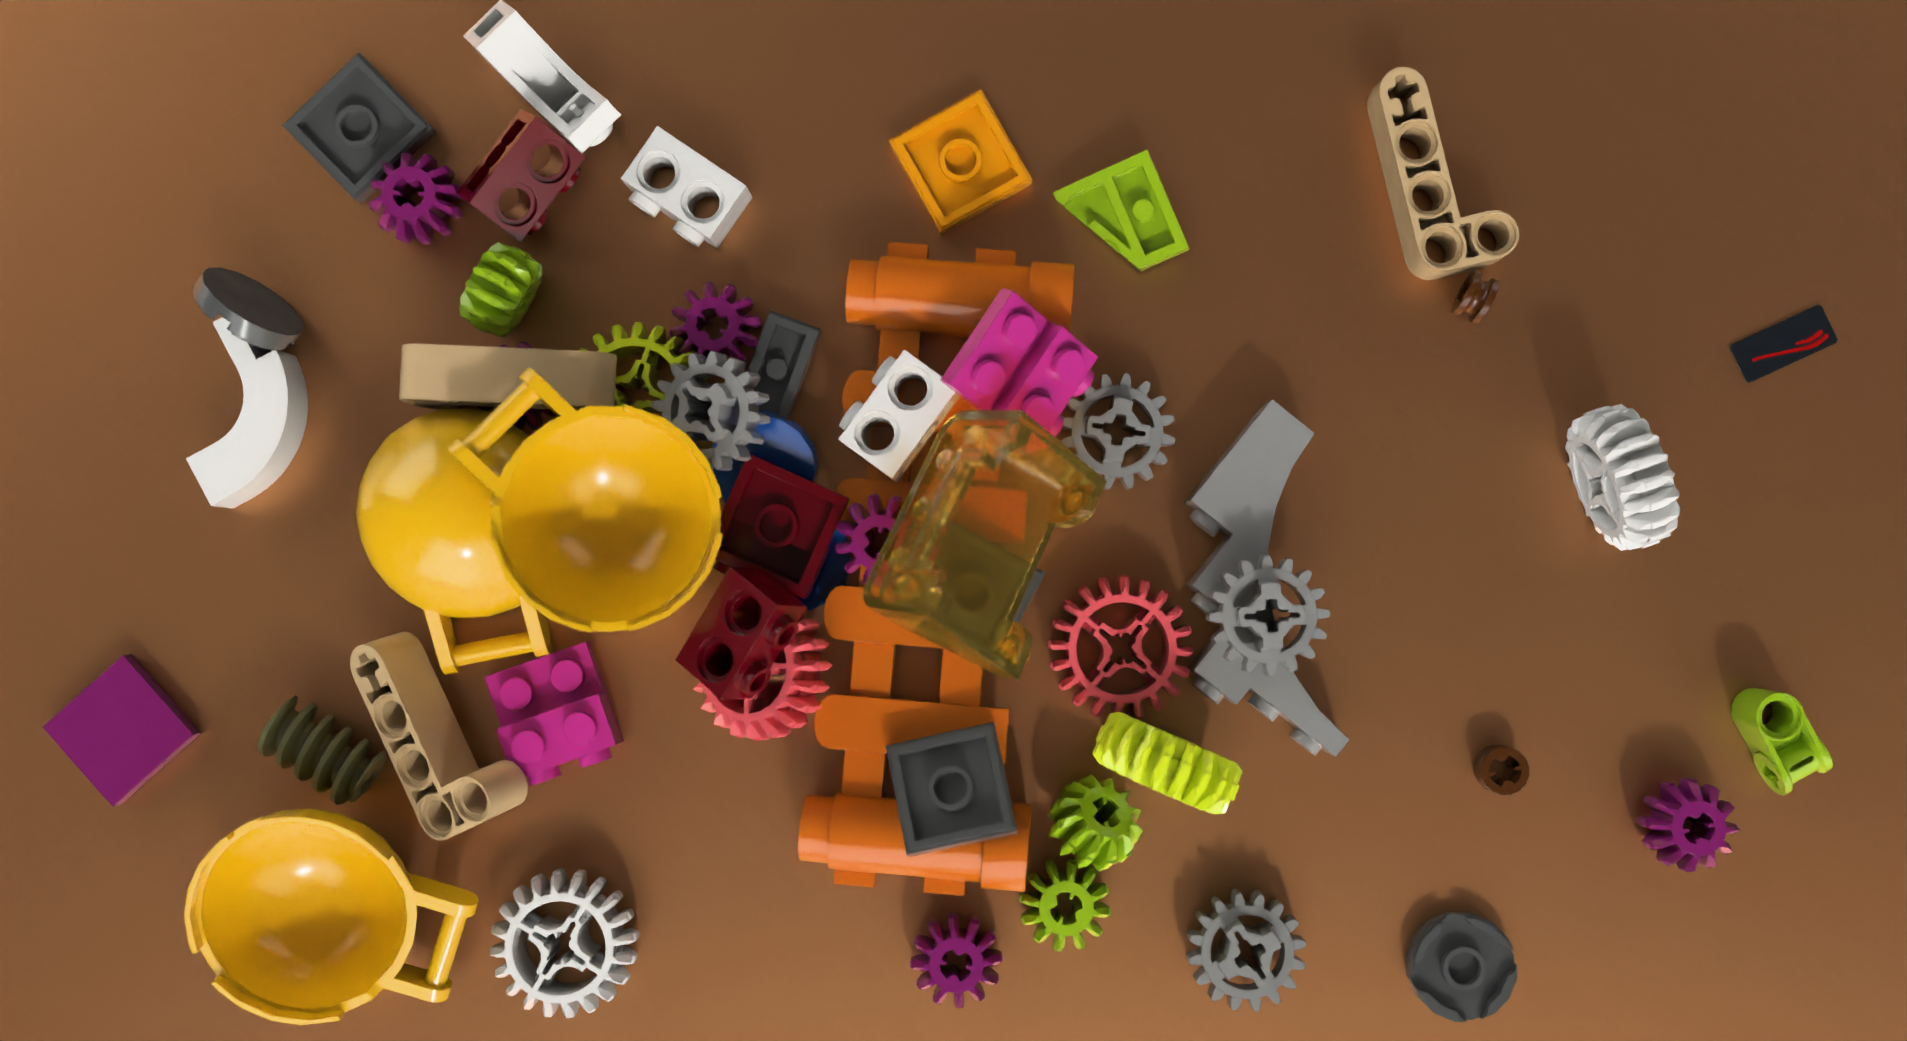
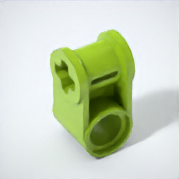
M1753 687L1741 691L1735 697L1731 706L1733 722L1748 746L1759 774L1775 793L1786 795L1792 791V784L1816 771L1826 773L1832 769L1833 762L1829 751L1816 735L1803 711L1802 705L1795 697L1787 693ZM1770 703L1773 710L1772 717L1764 726L1762 711Z

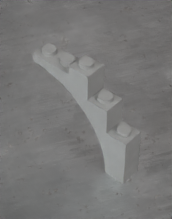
M1273 399L1261 406L1184 502L1193 510L1189 518L1198 527L1213 537L1218 531L1225 536L1186 584L1189 589L1196 593L1190 601L1205 614L1219 610V604L1208 596L1210 592H1225L1227 587L1220 579L1222 573L1228 572L1235 577H1239V561L1248 560L1255 570L1258 569L1259 557L1268 555L1276 506L1292 467L1314 435L1312 430ZM1254 581L1246 585L1239 592L1233 606H1242L1252 595V584H1254ZM1266 600L1264 610L1256 611V614H1245L1244 618L1266 623L1267 630H1269V622L1274 620L1272 609L1268 607ZM1234 627L1240 640L1249 648L1257 651V647L1254 646V636L1244 627ZM1210 639L1187 667L1198 676L1192 685L1217 705L1223 697L1237 705L1249 690L1253 695L1247 702L1272 722L1279 715L1291 724L1295 729L1289 736L1314 756L1322 749L1324 752L1336 757L1349 741L1317 708L1294 672L1287 671L1281 662L1277 663L1275 676L1264 674L1262 662H1258L1255 670L1249 673L1242 670L1243 656L1240 655L1231 662L1223 658L1226 649L1229 647L1227 642L1213 643Z

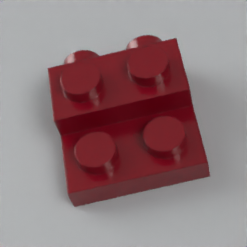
M750 454L751 459L744 462L721 514L720 533H723L721 546L715 558L717 561L714 569L725 575L730 567L761 569L793 596L805 599L809 597L831 548L829 546L837 530V524L841 521L850 498Z

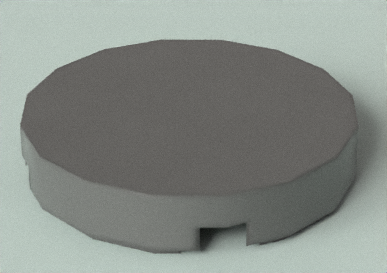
M221 267L207 268L192 288L194 299L204 314L214 320L220 314L224 319L231 322L227 330L231 331L232 335L257 347L270 350L286 349L287 346H292L304 329L301 317L289 303L265 285L239 272Z
M1445 912L1429 919L1413 935L1406 953V975L1414 994L1433 1013L1454 1022H1468L1467 1020H1473L1478 1017L1483 1019L1495 1014L1511 996L1517 980V965L1514 963L1513 948L1509 938L1493 922L1471 912Z

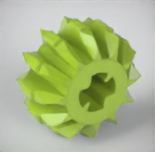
M500 242L492 245L489 251L483 253L480 262L473 268V273L465 283V290L460 297V316L471 322V326L485 333H492L498 337H505L511 334L513 329L519 326L522 317L528 312L531 302L536 297L535 293L541 284V276L543 274L542 264L531 258L530 254L517 247H510Z
M1092 774L1088 777H1083L1078 783L1074 781L1072 784H1067L1059 792L1057 801L1051 806L1050 812L1047 815L1055 822L1048 836L1060 839L1063 842L1060 856L1073 853L1076 855L1078 869L1087 867L1092 863L1098 872L1108 869L1111 865L1118 862L1122 863L1130 856L1134 844L1140 839V835L1143 832L1140 826L1135 823L1139 819L1141 809L1131 807L1127 803L1130 791L1118 793L1114 790L1112 778L1103 780L1099 784Z
M1067 857L1064 872L1058 873L1053 859L1045 860V868L1049 877L1044 879L1034 871H1030L1027 875L1030 884L1038 891L1025 890V892L1019 893V901L1021 903L1033 906L1021 914L1022 923L1024 925L1039 923L1033 933L1034 940L1038 943L1046 940L1053 932V948L1055 951L1061 952L1063 950L1066 936H1072L1074 945L1078 950L1085 947V941L1081 934L1083 930L1086 929L1096 937H1100L1103 933L1101 926L1092 917L1105 918L1111 915L1110 906L1097 901L1109 894V889L1106 883L1090 885L1097 874L1096 869L1092 865L1085 867L1076 876L1077 861L1074 857ZM1067 892L1070 900L1075 895L1079 897V899L1072 902L1073 912L1070 914L1062 915L1060 908H1057L1055 912L1051 910V908L1058 905L1056 896L1060 893Z

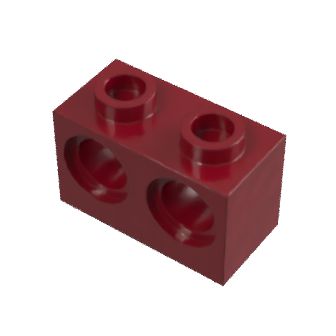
M520 109L456 194L521 242L526 235H532L541 228L548 216L547 207L557 194L565 193L575 184L581 172L579 166L586 157L538 117ZM542 145H548L551 152L548 164L542 169L534 170L531 161L534 151ZM509 188H517L519 198L515 207L509 211L500 212L498 203L501 194Z
M730 567L675 660L720 699L752 698L767 684L771 675L769 669L781 649L786 647L796 636L799 628L798 621L807 606L761 569ZM760 605V607H761V617H760V620H759V622H758V619H757V609H758V606ZM731 652H732V655H733V664H732V667L730 666V654H731Z

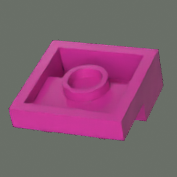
M1002 288L940 381L1011 437L1034 448H1038L1041 442L1052 440L1062 429L1064 419L1061 412L1071 397L1083 394L1092 384L1094 372L1091 370V367L1098 356L1063 326L1050 323L1014 291Z
M590 641L484 677L501 728L496 729L505 759L514 762L521 768L524 775L527 776L530 786L562 775L558 765L578 758L581 768L612 758L609 747L624 742Z

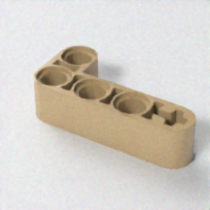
M1397 67L1390 70L1370 93L1367 100V111L1405 263L1409 271L1418 278L1434 280L1474 269L1485 268L1510 254L1517 246L1519 228L1516 221L1508 213L1500 210L1485 211L1460 217L1426 81L1417 70L1409 67ZM1391 90L1395 97L1393 99H1390L1388 95ZM1404 97L1405 103L1403 105L1399 100V98ZM1399 120L1400 125L1395 126V123ZM1408 139L1413 141L1418 146L1420 158H1407L1400 149L1399 140ZM1413 190H1422L1430 196L1433 206L1431 211L1421 210L1415 205L1412 198ZM1479 228L1487 229L1494 235L1496 239L1495 251L1487 250L1480 244L1478 240ZM1427 240L1438 242L1445 251L1444 263H1436L1428 257L1425 250Z
M403 344L399 400L417 407L438 410L466 408V406L498 407L522 383L518 377L530 367L575 410L587 406H614L617 355L580 350ZM538 399L529 409L549 408Z
M403 631L358 645L352 651L350 669L418 821L426 834L438 841L447 840L517 807L525 801L528 793V784L521 768L514 762L501 760L484 768H478L424 647L416 636Z

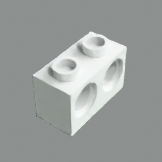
M659 126L655 128L621 177V180L633 192L628 198L629 201L654 218L661 211L675 220L676 223L672 229L697 247L704 240L717 249L752 199L745 184ZM663 167L675 169L674 180L669 186L661 189L651 187V177L655 171ZM707 196L719 199V208L713 216L705 219L694 216V207L700 199Z
M903 350L897 360L889 356L877 370L872 379V383L877 387L867 401L863 404L857 400L846 412L839 424V427L844 432L838 440L897 483L960 396L940 381L942 376L909 352ZM912 378L924 381L927 384V393L920 403L905 405L899 401L898 390L903 382ZM878 422L891 424L894 429L892 443L882 450L870 449L866 443L868 429Z

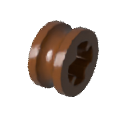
M1475 269L1471 271L1459 289L1451 312L1457 316L1467 313L1470 316V322L1478 324L1491 307L1497 295L1500 282L1494 278L1484 281L1481 278L1482 273Z
M1490 745L1483 748L1476 756L1474 775L1477 782L1484 789L1500 795H1511L1519 792L1526 785L1529 778V765L1526 758L1518 750L1504 745ZM1509 758L1511 764L1506 765V767L1513 769L1511 777L1508 780L1498 778L1493 782L1490 776L1495 775L1496 772L1489 770L1492 761L1496 759L1504 762Z

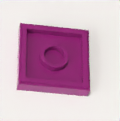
M132 654L122 655L43 726L44 730L112 807L122 805L201 734Z

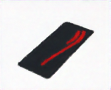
M1817 305L1732 344L1730 350L1745 381L1750 383L1837 343L1838 339L1822 306Z

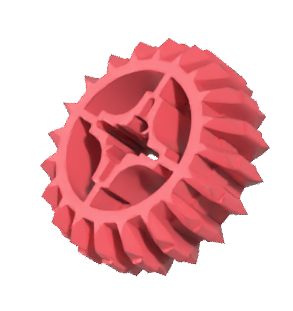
M1120 575L1117 580V592H1111L1107 578H1098L1097 588L1099 596L1093 597L1091 591L1086 586L1079 587L1077 589L1078 594L1085 604L1078 608L1072 601L1065 600L1061 606L1065 611L1073 615L1071 621L1067 623L1057 618L1052 620V627L1066 631L1064 640L1049 639L1047 642L1049 649L1064 650V658L1054 659L1049 662L1050 669L1059 671L1068 668L1070 674L1058 682L1059 688L1064 691L1077 683L1080 689L1074 694L1072 702L1079 707L1085 703L1089 696L1094 697L1090 710L1093 716L1099 717L1103 713L1106 703L1111 704V713H1124V705L1129 704L1133 717L1141 719L1144 717L1142 700L1147 699L1149 704L1156 711H1159L1164 707L1162 700L1156 694L1159 689L1162 688L1166 693L1174 697L1179 693L1178 687L1168 681L1171 673L1184 678L1189 676V669L1175 663L1177 655L1184 657L1193 656L1194 649L1192 647L1177 646V638L1190 635L1192 630L1189 625H1180L1173 628L1171 621L1180 617L1183 609L1181 606H1173L1165 612L1161 609V606L1168 599L1169 593L1167 591H1158L1151 600L1146 598L1150 589V581L1141 579L1137 584L1135 593H1130L1129 577L1127 575ZM1118 602L1129 603L1141 608L1134 618H1130L1124 626L1116 629L1107 626L1092 615L1099 608ZM1153 620L1159 628L1163 644L1162 657L1158 668L1152 664V661L1145 656L1142 650V639L1149 630L1148 626ZM1081 627L1097 641L1099 646V656L1093 664L1094 668L1087 676L1084 675L1080 668L1076 651ZM1099 630H1102L1108 636L1116 635L1119 639H1122L1123 633L1130 634L1131 640L1128 642L1127 647L1132 651L1131 655L1139 660L1141 665L1139 666L1130 659L1125 661L1122 657H1118V663L1110 661L1109 656L1112 654L1113 649L1108 644V640L1099 633ZM1122 668H1131L1148 680L1140 687L1125 692H1111L1099 688L1106 678H1110L1113 673Z
M760 605L758 606V609H757V619H758V622H759L760 617H761V607H760ZM807 608L798 621L799 628L796 636L786 647L781 649L772 664V668L769 669L771 675L767 684L752 698L720 699L701 682L693 688V690L699 693H706L707 697L701 709L706 710L708 713L716 712L714 725H718L721 728H730V735H735L739 738L749 737V739L753 738L754 741L768 740L769 737L780 738L791 734L792 728H801L803 725L808 724L806 713L815 712L822 708L815 693H823L830 688L820 678L821 671H826L833 665L826 660H821L820 652L830 643L824 639H815L814 636L821 624L814 619H806ZM731 652V654H730V666L732 667V664H733V655H732V652Z

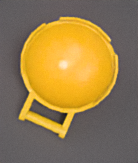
M528 367L518 377L522 383L462 442L456 438L446 448L494 493L490 504V540L505 578L527 604L550 620L579 631H633L668 617L696 593L709 575L721 546L723 533H720L721 510L719 499L722 496L707 458L686 433L664 417L626 404L623 406H587L575 410L540 375ZM540 399L558 417L547 422L526 438L506 463L500 476H497L479 458Z
M473 408L441 409L414 418L391 433L370 459L359 486L356 508L360 541L371 565L392 590L409 603L424 610L438 662L445 675L460 672L462 665L534 652L536 657L546 656L553 652L552 637L547 617L527 604L505 578L490 540V504L494 493L446 449L456 438L462 442L492 413ZM512 425L479 459L497 476H500L506 463L529 435ZM521 606L527 632L463 644L457 643L450 617H490Z
M319 809L283 810L247 822L230 832L211 849L199 863L187 889L184 919L191 952L195 954L201 950L207 963L217 975L211 984L220 993L242 1009L270 1021L307 1025L340 1021L345 1012L373 1000L383 988L429 1002L437 1003L447 1000L452 987V981L448 978L466 919L475 914L479 898L469 890L407 872L401 858L386 839L365 823L341 813ZM417 905L445 913L428 969L404 963L414 941Z

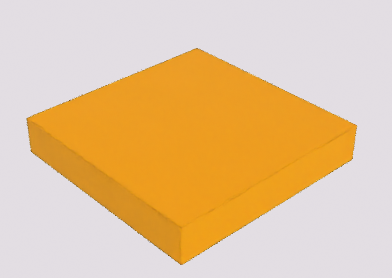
M981 89L889 140L890 147L940 235L1032 185L1033 180Z

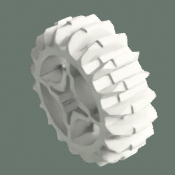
M1623 404L1600 407L1586 412L1584 416L1573 420L1572 426L1567 431L1568 441L1566 442L1565 449L1570 460L1567 465L1571 469L1572 480L1577 489L1579 499L1585 507L1586 516H1589L1594 522L1595 530L1603 534L1606 542L1614 545L1620 551L1644 549L1660 543L1661 539L1671 536V531L1677 529V517L1680 515V506L1676 501L1680 492L1674 485L1673 477L1675 473L1669 467L1667 461L1668 454H1665L1661 449L1659 437L1651 433L1649 422L1644 418L1640 419L1639 414L1633 408L1628 409Z
M563 868L557 869L552 873L551 883L547 877L540 873L531 879V889L520 885L513 891L516 903L505 902L501 905L499 912L507 921L497 922L492 926L491 933L505 941L491 947L489 955L496 958H505L506 962L495 970V976L503 978L510 974L514 979V982L506 989L507 995L513 996L521 989L528 994L523 1001L524 1009L530 1010L541 1000L543 1001L542 1011L544 1017H552L559 1004H561L566 1018H573L578 1013L579 1004L586 1012L592 1013L599 1007L598 997L607 1002L611 1001L617 994L614 983L624 985L629 980L631 974L623 965L633 964L638 958V953L624 945L635 942L639 938V931L633 928L623 929V924L634 917V912L631 908L624 909L619 913L614 906L623 898V894L619 890L613 892L608 898L601 894L606 887L607 880L605 878L599 877L589 888L586 886L587 872L580 869L575 872L570 884L567 873ZM562 901L577 905L574 912L566 920H558L549 915L542 918L534 913L538 906L549 902ZM592 917L597 920L603 931L606 947L605 954L600 952L602 946L592 940L589 934V923ZM575 925L570 934L571 939L568 945L571 949L555 962L561 950L559 947L562 940L559 936ZM526 932L529 934L528 940L534 943L540 951L541 961L538 968L529 956L526 946ZM563 967H573L580 971L588 968L597 974L593 978L579 983H563L553 980Z

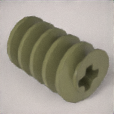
M296 695L293 696L276 711L262 730L258 741V751L265 757L276 754V763L283 769L294 766V775L300 781L312 778V787L318 793L331 789L330 799L336 805L344 804L349 800L350 803L355 802L368 790L381 772L388 753L383 750L369 760L366 758L370 746L368 739L365 738L351 748L348 746L353 729L348 726L333 736L330 732L335 722V717L330 714L315 724L312 721L317 711V705L310 703L298 712L295 710L298 697Z

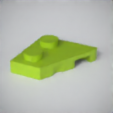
M1148 150L1053 192L1060 205L1139 271L1146 270L1190 250Z

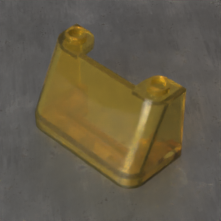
M966 410L958 412L950 417L937 433L866 580L863 589V600L868 607L881 616L999 677L1018 680L1031 655L1032 635L1022 624L1013 621L1014 616L1054 528H1071L1086 522L1095 512L1097 502L1107 481L1023 410Z

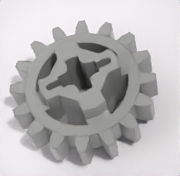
M712 351L709 352L707 358L696 353L689 354V368L677 363H673L670 366L675 377L672 383L659 380L657 386L666 394L664 401L657 400L651 402V408L662 411V417L686 433L695 444L698 440L706 441L707 439L717 444L716 447L704 449L696 444L707 458L711 469L715 467L716 470H732V458L746 462L751 459L746 447L748 443L762 445L764 442L763 437L756 432L758 424L770 423L771 417L759 413V405L770 400L769 394L754 391L753 388L759 383L761 377L756 373L744 372L746 362L732 357L727 360L725 354ZM720 376L726 381L723 384L715 383L712 385L707 384L704 379Z
M1124 373L1118 385H1112L1108 374H1104L1100 377V389L1095 391L1090 385L1082 394L1084 397L1082 402L1071 398L1067 403V408L1074 413L1073 418H1063L1062 428L1069 430L1070 436L1061 440L1059 447L1062 449L1073 448L1075 455L1069 460L1067 465L1069 468H1073L1082 463L1087 468L1083 476V481L1086 483L1097 474L1102 476V486L1105 490L1111 489L1115 478L1121 479L1125 490L1131 489L1134 484L1133 474L1137 473L1142 479L1148 481L1153 478L1152 470L1149 467L1151 462L1160 466L1167 463V457L1159 450L1161 446H1172L1175 443L1174 437L1163 433V428L1173 423L1175 419L1174 415L1161 416L1158 411L1167 400L1164 395L1153 400L1146 396L1150 389V382L1145 381L1138 389H1134L1131 387L1130 374ZM1112 397L1109 410L1100 417L1093 415L1084 416L1093 404L1102 399ZM1133 402L1145 412L1150 425L1140 423L1132 411ZM1115 419L1122 421V430L1128 431L1130 435H1133L1132 437H1124L1118 446L1111 444V435L1104 433L1103 429H1100L1101 427H1109ZM1082 437L1093 440L1101 452V463L1096 461L1087 452ZM1132 447L1148 448L1138 462L1121 467L1126 451Z
M1263 555L1259 557L1258 569L1255 570L1248 560H1241L1238 562L1240 576L1235 577L1228 572L1222 573L1220 579L1227 587L1225 592H1210L1208 596L1219 604V610L1206 614V620L1219 623L1221 629L1215 632L1210 639L1213 643L1227 642L1229 644L1223 655L1225 660L1231 662L1240 655L1243 656V671L1252 673L1257 667L1258 662H1262L1263 672L1267 676H1275L1278 662H1281L1287 671H1296L1298 668L1295 656L1300 654L1306 658L1313 659L1316 654L1308 643L1311 639H1326L1327 633L1316 627L1318 619L1330 617L1329 610L1316 608L1315 601L1320 599L1325 594L1323 588L1308 589L1306 584L1313 574L1310 570H1302L1296 575L1291 574L1293 569L1292 559H1282L1275 569L1273 568L1270 555ZM1278 580L1288 585L1295 592L1300 604H1292L1281 594V584L1278 583ZM1254 581V584H1252V595L1242 606H1233L1239 592L1246 585ZM1266 600L1269 608L1278 609V612L1290 613L1289 617H1278V620L1270 621L1269 630H1267L1266 623L1244 618L1245 614H1256V611L1264 610ZM1294 625H1301L1295 639L1283 648V637ZM1234 627H1244L1254 636V646L1257 647V651L1249 648L1240 640Z
M1233 889L1230 896L1231 903L1224 905L1219 898L1214 896L1211 898V902L1215 911L1210 916L1201 911L1196 912L1195 916L1203 927L1201 931H1187V938L1190 942L1198 945V949L1186 953V959L1191 965H1202L1193 974V977L1199 986L1212 982L1207 994L1214 1002L1222 998L1224 994H1227V1004L1231 1010L1237 1011L1242 999H1247L1253 1011L1256 1012L1260 1011L1261 997L1268 996L1277 1005L1281 1002L1277 991L1281 985L1293 990L1296 988L1297 985L1289 976L1291 969H1305L1306 964L1294 955V951L1306 947V941L1299 935H1290L1299 923L1292 915L1280 918L1284 905L1277 899L1272 900L1264 907V895L1260 891L1254 890L1249 901H1245L1242 894L1237 889ZM1253 915L1267 920V922L1261 921L1256 925H1250L1240 922L1237 916ZM1221 928L1222 935L1219 947L1211 952L1212 940L1217 930ZM1236 931L1243 940H1247L1251 944V951L1254 954L1252 958L1256 963L1255 968L1247 959L1245 960L1240 955L1239 942L1234 935ZM1280 949L1278 961L1274 969L1270 971L1273 952ZM1239 975L1251 978L1254 983L1237 984L1228 980Z

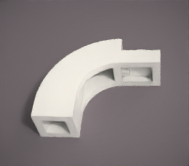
M499 0L463 35L484 59L580 153H583L589 146L593 147L603 142L611 133L613 123L621 116L604 96L576 74L518 12L503 0Z
M221 317L212 323L240 374L243 384V405L235 425L223 438L189 456L186 460L210 505L234 509L271 486L292 462L304 436L308 414V394L302 368L296 356L280 350L270 352V349L257 347L231 334V331L227 330L231 322Z

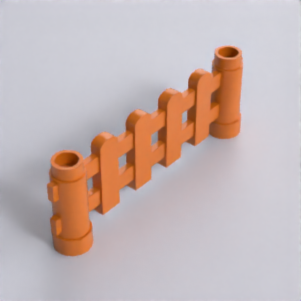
M888 242L887 257L881 256L879 261L851 259L849 264L845 298L846 320L850 324L875 325L876 330L880 331L877 370L889 356L897 360L903 350H906L920 360L922 334L969 337L1002 288L1014 291L1050 323L1063 326L1070 332L1075 264L1032 261L1031 267L1016 266L1017 251L976 248L975 263L928 260L929 246L927 244ZM859 370L853 372L848 377L842 393V407L845 414L857 400L864 404L877 387L872 383V379L877 371ZM917 378L906 380L898 390L899 401L905 405L920 403L926 396L927 384ZM962 397L957 400L935 430L936 433L961 434L957 486L910 482L911 464L896 483L869 463L868 479L852 477L844 479L836 492L850 498L841 520L857 523L850 515L848 507L857 502L869 512L868 497L871 494H879L884 510L887 509L891 497L899 495L902 497V504L898 514L904 516L913 507H917L920 510L918 517L910 522L909 525L911 529L920 526L928 527L929 535L923 539L938 540L950 520L992 544L1023 547L1027 491L998 489L1002 438L1013 437ZM878 422L870 427L872 428L870 449L882 450L892 443L894 429L891 424ZM873 527L872 530L876 535L875 539L871 542L873 548L879 552L883 547H886L887 553L893 552L889 545L890 541L894 538L893 533L887 528L879 533L878 527ZM861 564L859 587H835L825 601L823 614L826 631L834 639L854 641L850 694L834 693L825 696L819 703L822 708L816 710L814 718V731L821 746L827 749L845 750L841 793L837 792L835 797L806 795L799 827V860L828 863V868L835 869L833 884L874 888L876 886L877 873L924 877L923 892L964 896L966 881L981 882V888L1025 892L1032 804L1012 802L1018 834L913 857L907 856L896 797L883 796L887 757L886 745L994 722L1003 764H1005L1010 708L980 705L983 664L896 618L910 592L901 590L902 574L896 567L897 579L894 586L886 587L881 571H878L876 579L868 586L863 584V576L867 568ZM1016 629L1002 654L1014 655ZM896 645L943 649L939 702L891 698Z

